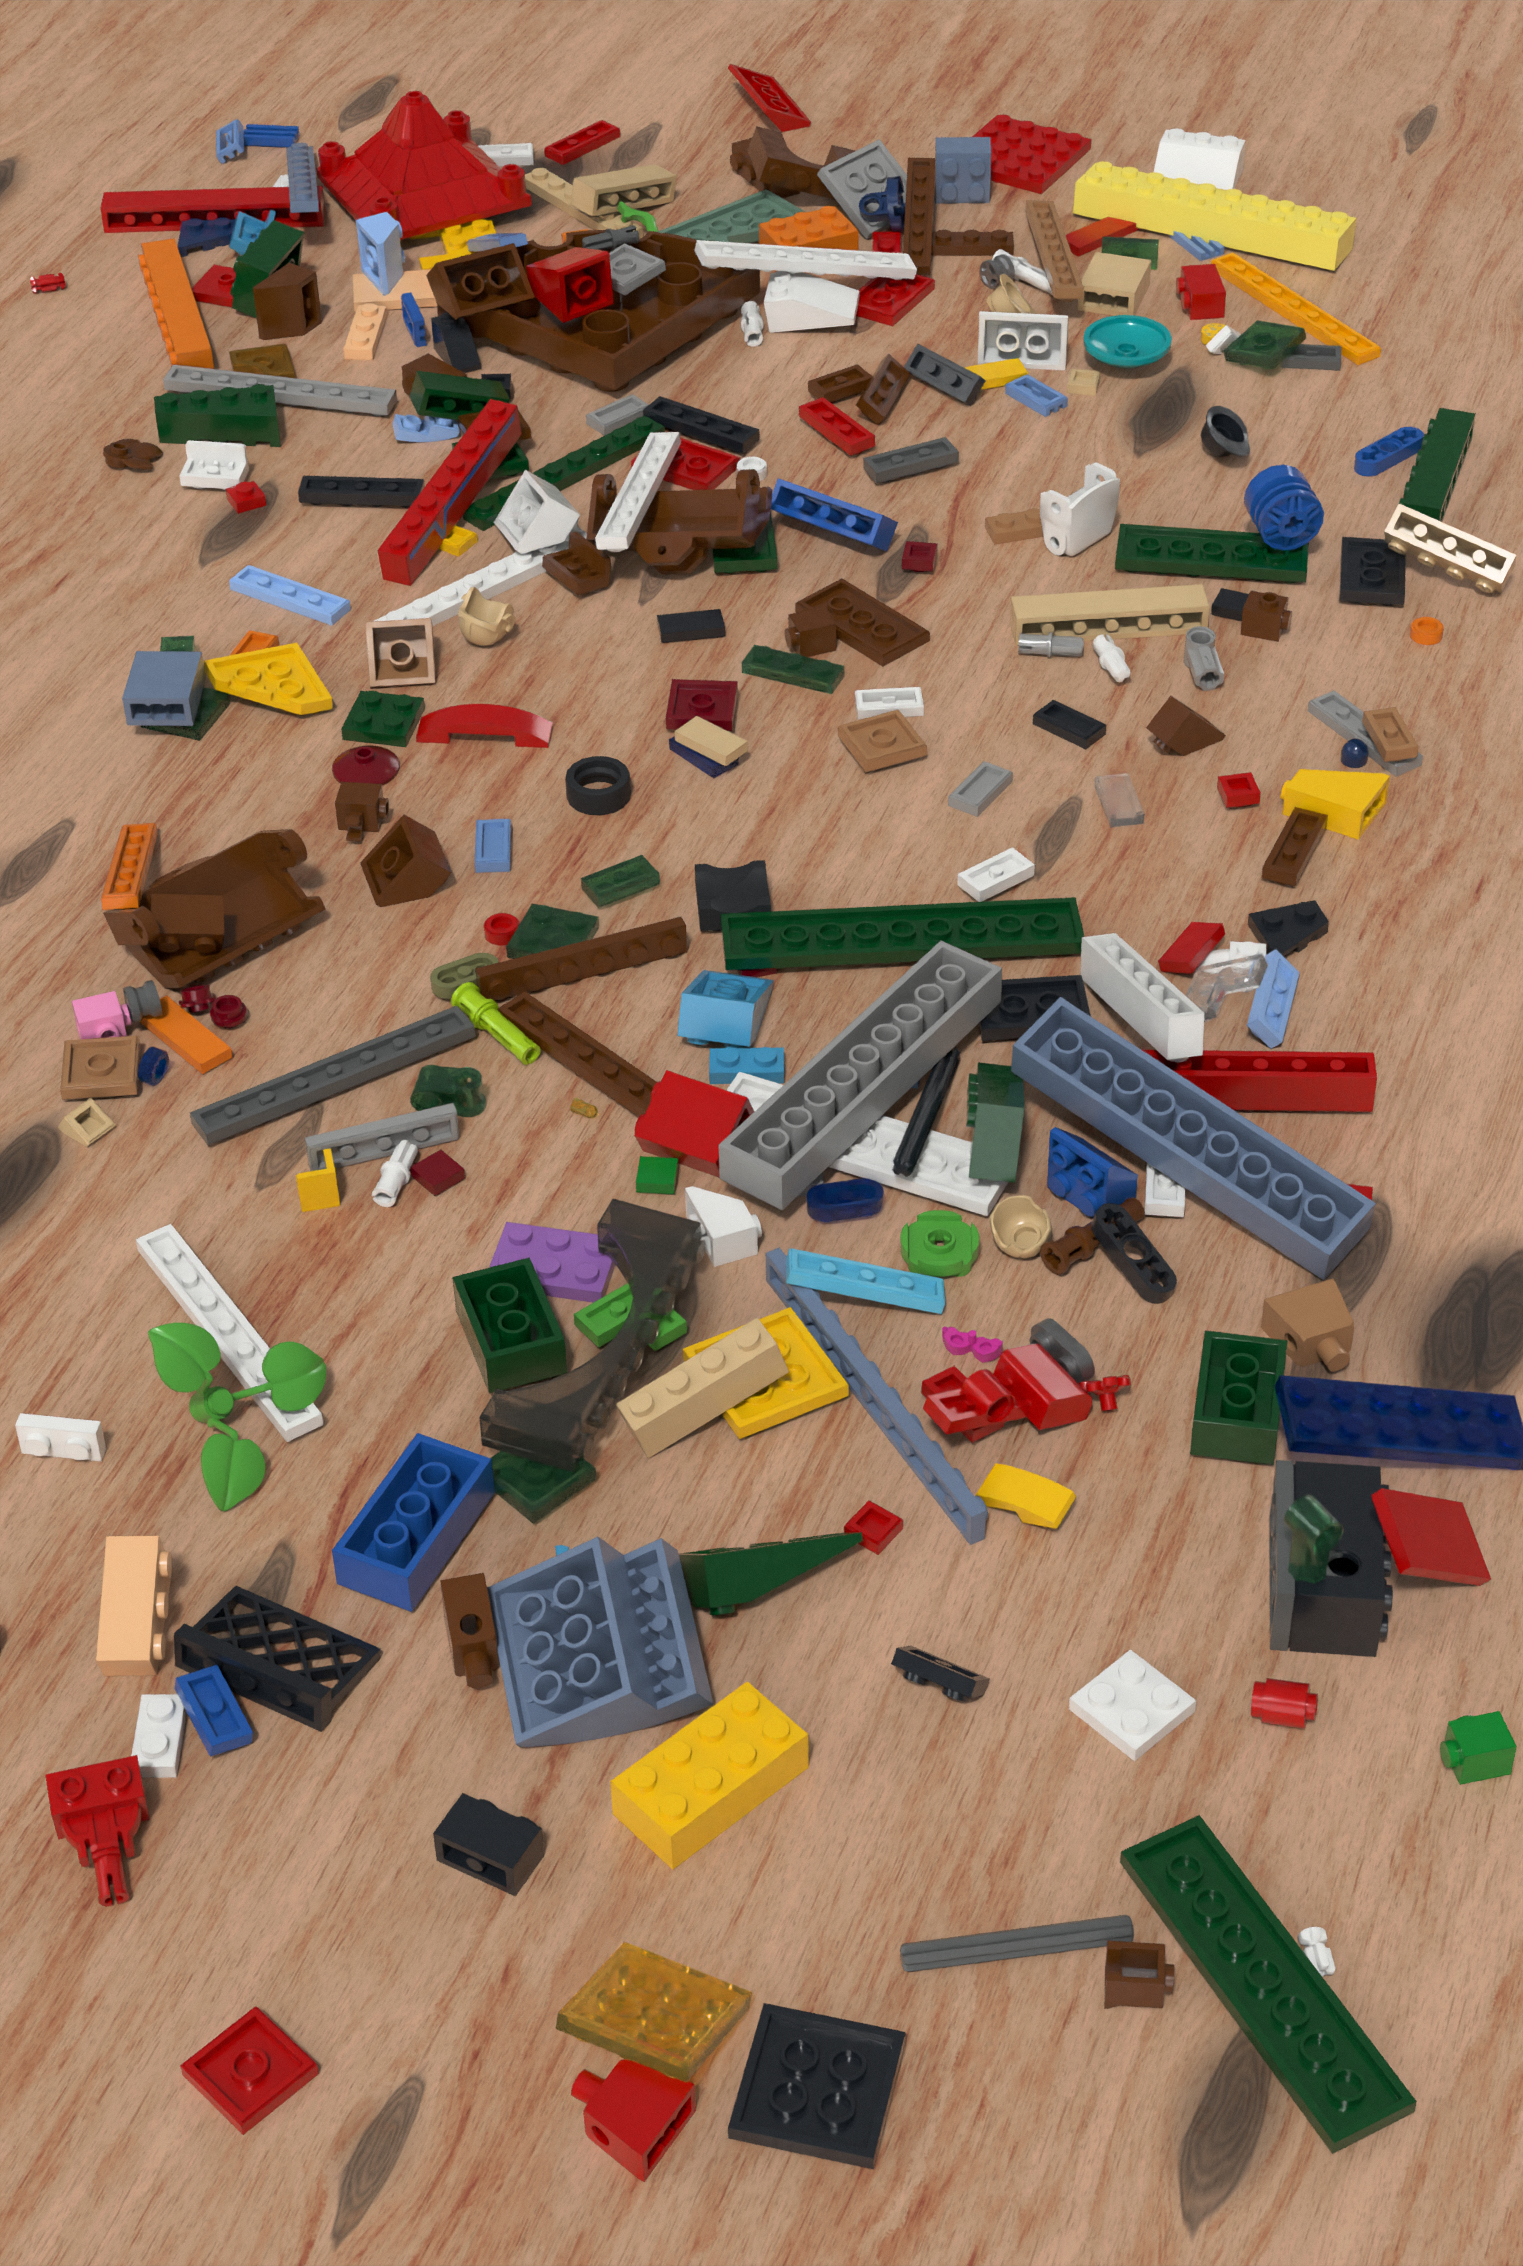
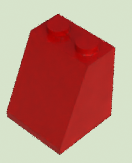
M575 247L526 266L527 278L534 296L563 323L614 304L610 253L607 251Z

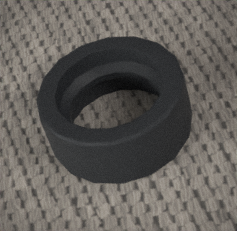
M607 756L583 758L573 763L567 770L565 778L566 797L570 806L578 812L587 815L611 814L624 808L630 801V772L627 766L617 759ZM595 782H606L609 784H613L612 786L603 789H589L583 787L587 784Z

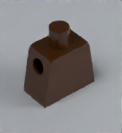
M484 1573L440 1580L444 1621L454 1673L459 1677L466 1676L467 1685L471 1688L486 1687L493 1682L492 1671L496 1670L499 1665L497 1640Z

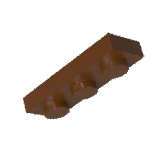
M938 230L937 232H932L931 256H994L995 252L999 249L1011 255L1014 252L1013 232L1005 230H994L993 232H979L977 230L951 232L949 230Z
M888 354L880 362L856 406L866 417L878 425L886 417L910 372Z
M1294 807L1263 865L1261 878L1280 884L1296 886L1327 827L1328 815Z

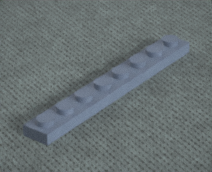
M293 143L291 147H286L291 213L319 212L313 146H308L307 143Z

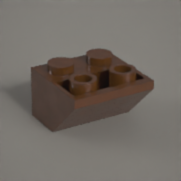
M288 263L253 287L259 339L270 340L304 336L322 323L317 274L315 271Z

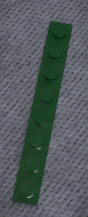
M645 415L638 417L625 426L617 428L597 440L591 441L586 446L568 453L566 456L545 465L532 474L562 491L641 450L649 434L665 432V426ZM519 480L500 488L498 491L482 499L476 500L463 514V520L482 531L494 526L495 519Z

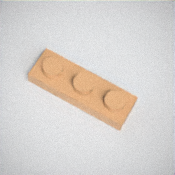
M373 303L357 306L343 349L344 359H374L387 318L386 306H377Z

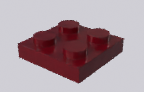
M672 679L665 718L666 729H679L698 716L726 731H732L738 695V681Z

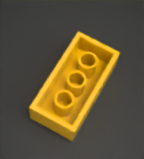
M747 1681L610 1781L612 1813L674 1870L809 1768L808 1733Z

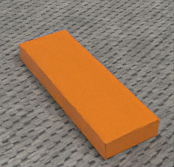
M167 995L160 999L162 1007L161 1016L153 1017L152 1015L143 1016L141 1021H139L201 1074L233 1058L231 1047Z

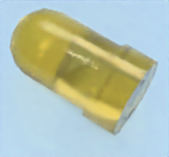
M574 1098L571 1103L570 1111L575 1114H580L590 1119L595 1118L598 1114V1109L594 1105L580 1098Z

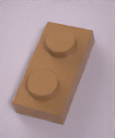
M1038 508L1011 514L1001 513L997 516L985 518V529L994 545L1044 537L1040 509Z
M1396 707L1363 712L1362 723L1384 762L1417 757L1419 746Z

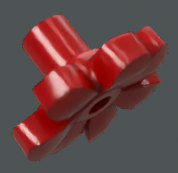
M1129 1375L1104 1377L1103 1381H1081L1078 1384L1086 1392L1099 1395L1101 1411L1118 1409L1115 1393L1123 1387L1131 1386V1379Z

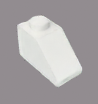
M693 1186L685 1188L686 1217L714 1267L758 1254V1237L762 1236L760 1221L756 1214L751 1215L742 1200Z

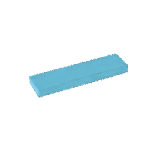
M789 1248L786 1257L787 1284L942 1314L944 1309L945 1293L942 1278Z

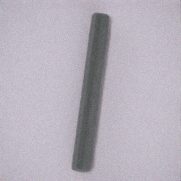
M1118 1915L904 1943L900 1947V1959L903 1970L911 1972L1107 1946V1940L1132 1942L1134 1929L1130 1916Z

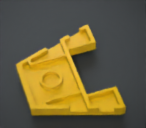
M479 219L413 236L410 239L440 237L445 254L419 258L420 270H429L437 262L481 252L469 251L467 241L496 233L492 220Z

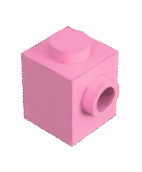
M115 991L72 1001L80 1039L127 1036L125 1026L131 1025L127 1004H119Z

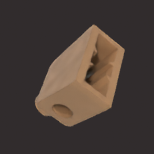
M1333 1278L1264 1299L1261 1328L1270 1338L1288 1340L1286 1354L1298 1366L1305 1367L1323 1361L1330 1371L1335 1372L1343 1369L1349 1363L1350 1356L1348 1352L1352 1347L1354 1322Z

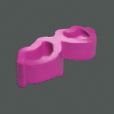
M944 1326L942 1328L944 1345L953 1355H964L973 1352L974 1357L984 1363L995 1360L1003 1352V1341H1000L998 1338H977L975 1330L964 1333L959 1332L954 1327L947 1328Z

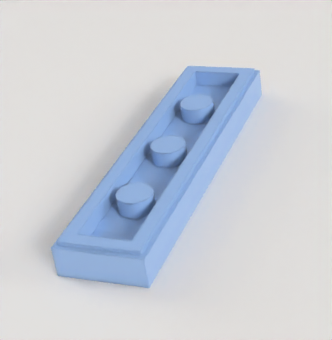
M247 565L229 580L230 590L331 626L351 610L350 600Z

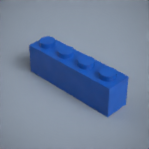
M779 478L772 493L771 510L886 552L889 549L898 524L897 521L882 514Z

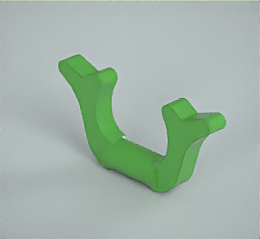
M619 202L617 210L622 215V222L639 221L646 227L647 232H658L656 219L651 214L632 209L624 202Z

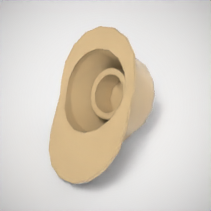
M1001 274V284L987 298V304L991 311L1037 314L1025 300L1013 280L1006 274Z

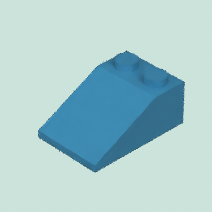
M703 970L681 993L677 1036L687 1037L689 1043L699 1045L709 1044V1041L723 1043L725 1048L750 1047L757 1038L773 990L774 980Z

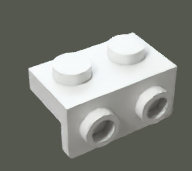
M187 441L185 445L187 461L179 475L181 486L196 489L219 488L225 490L244 482L249 471L245 444Z

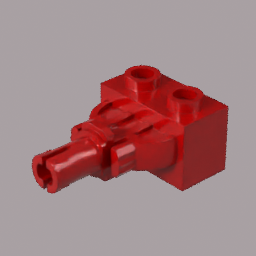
M137 1755L45 1774L51 1816L58 1839L66 1838L68 1843L77 1850L79 1864L82 1867L90 1866L88 1849H91L99 1904L102 1906H113L110 1889L112 1884L117 1904L126 1902L129 1899V1893L126 1888L120 1842L123 1841L127 1858L133 1857L135 1855L133 1839L138 1832L140 1822L150 1820L144 1782Z

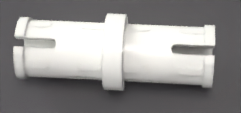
M747 301L741 307L743 316L741 318V329L744 332V340L747 342V345L756 347L763 341V319L759 313V305L756 306L757 303L754 301Z

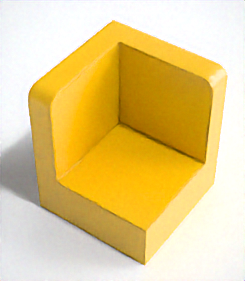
M331 1148L323 1149L326 1169L295 1175L302 1212L340 1206Z

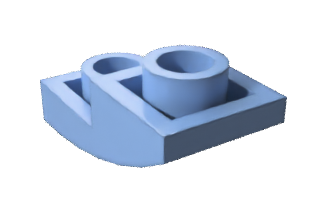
M395 414L392 423L395 439L408 442L442 441L458 437L460 432L457 420L425 416L424 420L414 415L403 416Z

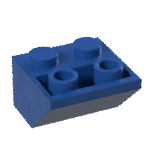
M1057 1127L1050 1130L1047 1188L1052 1190L1054 1194L1064 1198L1079 1208L1085 1215L1094 1218L1098 1208L1103 1204L1114 1203L1119 1205L1129 1197L1131 1199L1133 1197L1136 1198L1138 1178L1136 1173L1083 1138Z

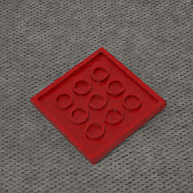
M996 115L972 136L990 137V181L1038 194H1043L1090 151L1092 139L1082 137L1078 133L1058 131L1055 127L1035 125L1031 121L1012 119L1008 115Z

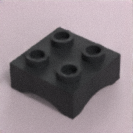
M765 860L752 861L735 868H719L709 864H695V887L700 931H721L720 914L771 911Z

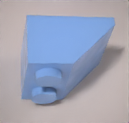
M388 212L356 220L361 271L383 296L389 294L403 276L402 263H405V255L400 246V238L403 236L401 225Z

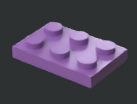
M506 1222L489 1268L530 1257L546 1296L594 1303L606 1294L621 1250L620 1237Z

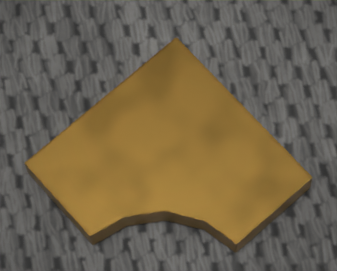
M285 343L229 352L232 369L235 372L295 378L289 350Z

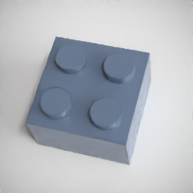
M935 137V203H990V137Z

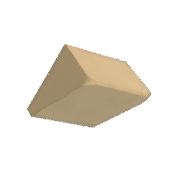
M89 1098L64 1116L58 1128L70 1138L85 1147H89L115 1128L116 1124L92 1098Z

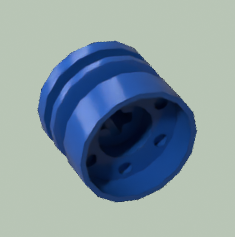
M1284 464L1271 466L1259 472L1250 481L1245 491L1244 505L1265 543L1274 549L1283 551L1297 549L1307 544L1318 534L1323 524L1324 510L1304 474L1296 467Z

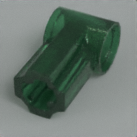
M1305 1495L1296 1500L1288 1508L1284 1516V1523L1293 1531L1288 1572L1297 1581H1309L1314 1584L1326 1578L1330 1549L1339 1542L1344 1528L1316 1497Z

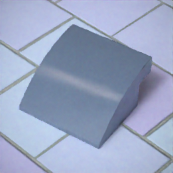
M596 1537L487 1587L515 1743L519 1747L569 1744L616 1736L652 1727L713 1705L677 1549L662 1538L623 1555L600 1537Z

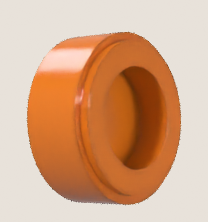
M1432 617L1417 618L1411 623L1410 638L1422 645L1437 644L1442 640L1444 626L1439 620Z

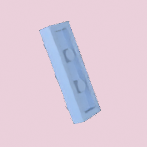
M1276 949L1265 955L1247 1022L1251 1032L1257 1038H1260L1270 1049L1281 1044L1283 1041L1300 974Z

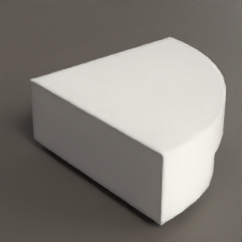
M1225 325L1206 347L1213 354H1222L1221 351L1231 347L1234 350L1237 349L1246 340L1239 332Z

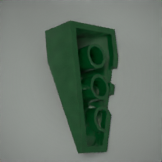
M842 1532L789 1539L788 1543H783V1541L750 1544L749 1548L746 1549L744 1547H722L679 1553L688 1596L693 1607L709 1608L710 1615L736 1612L735 1604L751 1602L862 1542L863 1539L862 1532Z

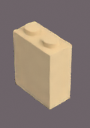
M1096 252L1081 279L1084 287L1083 299H1078L1077 310L1111 316L1135 315L1150 284L1151 260Z

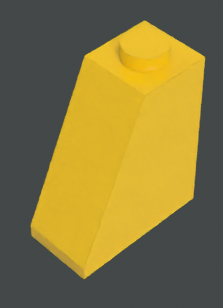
M1299 769L1291 781L1287 780L1282 787L1280 798L1284 800L1282 815L1290 817L1294 807L1328 815L1327 830L1359 840L1387 803L1390 775L1383 773Z

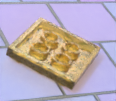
M624 1941L558 2012L556 2029L574 2036L582 2042L591 2043L618 2054L626 2060H633L662 2072L667 2077L677 2078L687 2083L748 2011L752 1992Z

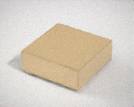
M1071 369L1067 382V393L1096 396L1100 382V372Z

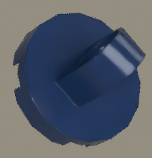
M900 176L887 178L886 191L869 193L863 196L859 201V209L865 221L881 222L890 220L892 231L903 233L905 203L902 196L904 187ZM870 203L879 204L878 210L873 213L866 212L865 208Z

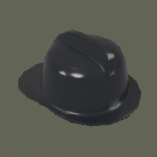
M1211 407L1207 412L1206 422L1201 431V440L1210 451V455L1215 458L1231 454L1241 457L1249 455L1248 432L1242 419L1226 407Z

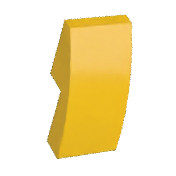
M995 1463L976 1493V1496L981 1497L988 1507L1016 1511L1022 1523L1054 1529L1058 1528L1076 1498L1072 1490L1050 1479L1023 1469Z

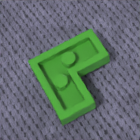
M638 1277L574 1313V1325L597 1347L606 1344L631 1329L654 1351H657L687 1333V1321Z

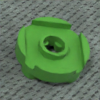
M946 1210L927 1211L917 1215V1221L909 1227L907 1222L902 1228L900 1252L902 1258L908 1264L909 1271L912 1273L936 1277L952 1275L962 1277L969 1274L971 1265L978 1257L979 1233L972 1222L970 1227L967 1223L962 1222V1215ZM940 1240L943 1241L944 1246H937L935 1243Z

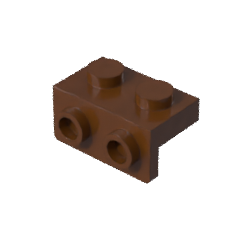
M577 531L570 533L569 549L544 555L542 560V567L577 595H585L591 591L609 586L612 569L610 557L601 550H597L595 545Z

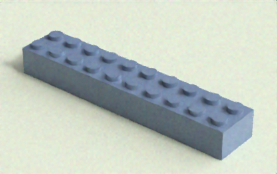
M1060 997L1013 1044L1011 1072L1322 1280L1328 1277L1370 1229L1376 1205L1375 1202Z

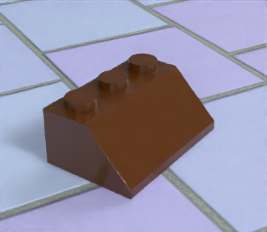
M514 243L437 262L426 275L436 303L455 320L535 298Z

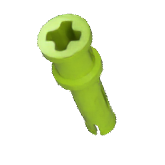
M466 982L456 989L451 998V1006H458L470 1018L475 1028L487 1030L524 1065L532 1064L537 1060L541 1052L540 1046L530 1040L498 1011V1003L492 999H486L480 993L479 987L473 982Z

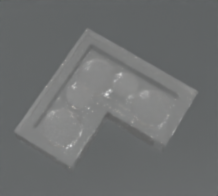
M1263 954L1197 967L1186 997L1205 1013L1204 1022L1210 1021L1218 1017L1226 994L1241 991L1250 992L1255 988H1259L1268 963Z

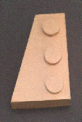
M159 1536L106 1537L96 1662L103 1676L157 1675L159 1660H164L166 1643L163 1628L165 1618L168 1616V1595L172 1575V1561L170 1551L164 1550Z

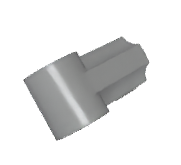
M1197 626L1192 627L1186 633L1184 664L1190 668L1195 685L1200 686L1203 691L1215 690L1219 684H1222L1224 682V672L1215 648L1214 631L1207 627Z

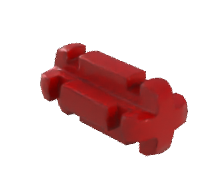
M58 273L59 276H54V274L40 275L39 279H35L34 276L31 277L32 292L36 294L37 290H41L42 293L57 291L58 287L64 290L66 285L63 273Z

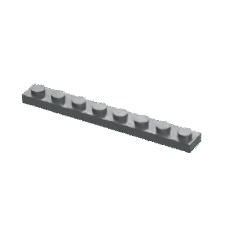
M454 1006L190 1112L191 1124L205 1143L210 1145L474 1038L475 1027L458 1006Z

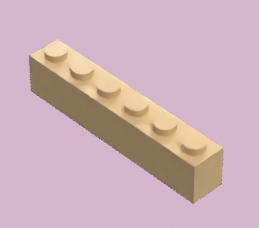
M1203 584L1012 596L1010 626L1015 646L1019 645L1020 633L1049 635V632H1053V636L1082 637L1084 641H1093L1101 634L1104 637L1108 634L1112 639L1184 635L1192 627L1203 626L1208 628L1210 606Z

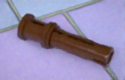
M1129 1197L1119 1204L1130 1214L1135 1222L1144 1218L1145 1211L1143 1205L1136 1198L1133 1197L1131 1199ZM1092 1221L1083 1227L1072 1226L1065 1231L1064 1236L1060 1239L1047 1241L1041 1246V1258L1045 1266L1052 1273L1057 1275L1065 1273L1069 1269L1070 1264L1077 1260L1088 1259L1093 1254L1095 1247L1101 1244L1091 1230Z

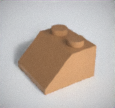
M431 618L365 622L370 688L436 684L434 637Z

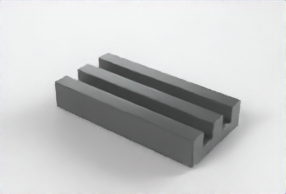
M1284 343L1282 345L1281 368L1340 371L1341 346Z

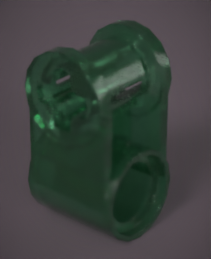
M426 1065L419 1071L410 1097V1103L416 1111L454 1103L457 1116H477L486 1108V1098L480 1091L482 1075L477 1069L471 1067L456 1068Z

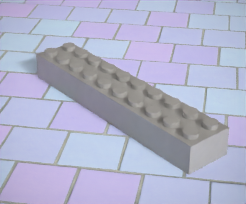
M940 941L719 1144L720 1179L780 1210L786 1208L1001 1002L1002 968Z

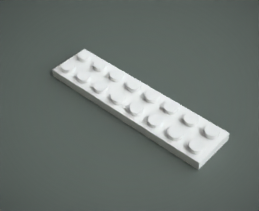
M739 1072L727 1088V1091L748 1097L754 1111H756L783 1085ZM883 1115L828 1166L987 1217L1008 1184L1005 1181L969 1178L971 1142L930 1130L913 1173L908 1177H905L903 1174H894L892 1170L894 1166L893 1159L909 1123Z

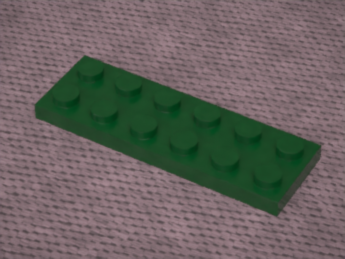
M1120 524L1115 569L1128 572L1149 571L1159 574L1178 573L1190 576H1219L1225 579L1236 577L1250 578L1256 581L1306 582L1309 542L1297 549L1283 551L1274 549L1265 543L1260 533Z

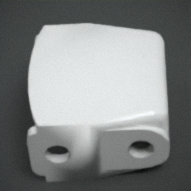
M1097 462L1091 465L1088 464L1085 466L1084 487L1068 497L1053 490L1041 493L1040 518L1044 541L1051 553L1058 556L1063 554L1075 556L1111 532L1120 489V479L1116 477V473L1112 469ZM1099 475L1103 476L1105 481L1101 482Z

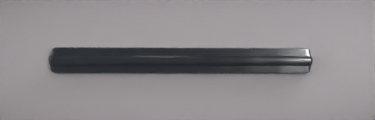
M956 1047L951 1049L932 1068L893 1159L894 1166L892 1170L896 1175L903 1174L905 1177H908L914 1171L960 1061L958 1058L960 1052Z

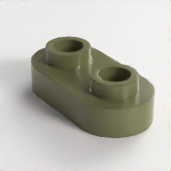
M476 953L435 968L430 975L432 992L437 997L451 1000L453 993L462 984L473 982L477 985L475 968L499 963V960L489 953Z

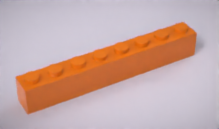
M175 238L141 243L143 254L138 255L141 272H143L144 283L147 285L149 299H151L153 311L156 314L157 324L160 327L162 340L165 343L171 367L174 364L214 369L211 346Z

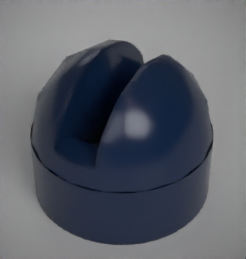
M1356 738L1345 743L1341 750L1340 760L1342 764L1350 768L1365 766L1368 762L1369 754L1367 744L1361 739Z

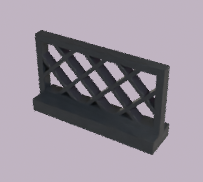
M239 1586L231 1589L193 1627L184 1623L174 1633L176 1667L192 1673L218 1665L231 1692L320 1732L331 1722V1710L381 1659V1648ZM238 1603L254 1610L253 1613L230 1616L229 1613ZM283 1622L289 1625L290 1628L266 1632L265 1624ZM258 1625L259 1633L235 1636L234 1628ZM227 1629L229 1637L218 1639L207 1633ZM316 1637L326 1641L325 1645L303 1648L301 1643L302 1639ZM294 1641L296 1648L272 1652L270 1644ZM263 1645L265 1654L254 1655L242 1648ZM353 1653L362 1657L356 1662L340 1664L337 1656ZM330 1657L332 1662L330 1666L309 1669L306 1660ZM299 1662L301 1670L291 1671L279 1666V1664ZM336 1678L337 1684L332 1689L315 1682Z

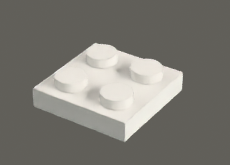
M1131 1649L1069 1698L1070 1711L1133 1761H1136L1180 1725L1196 1709V1700Z

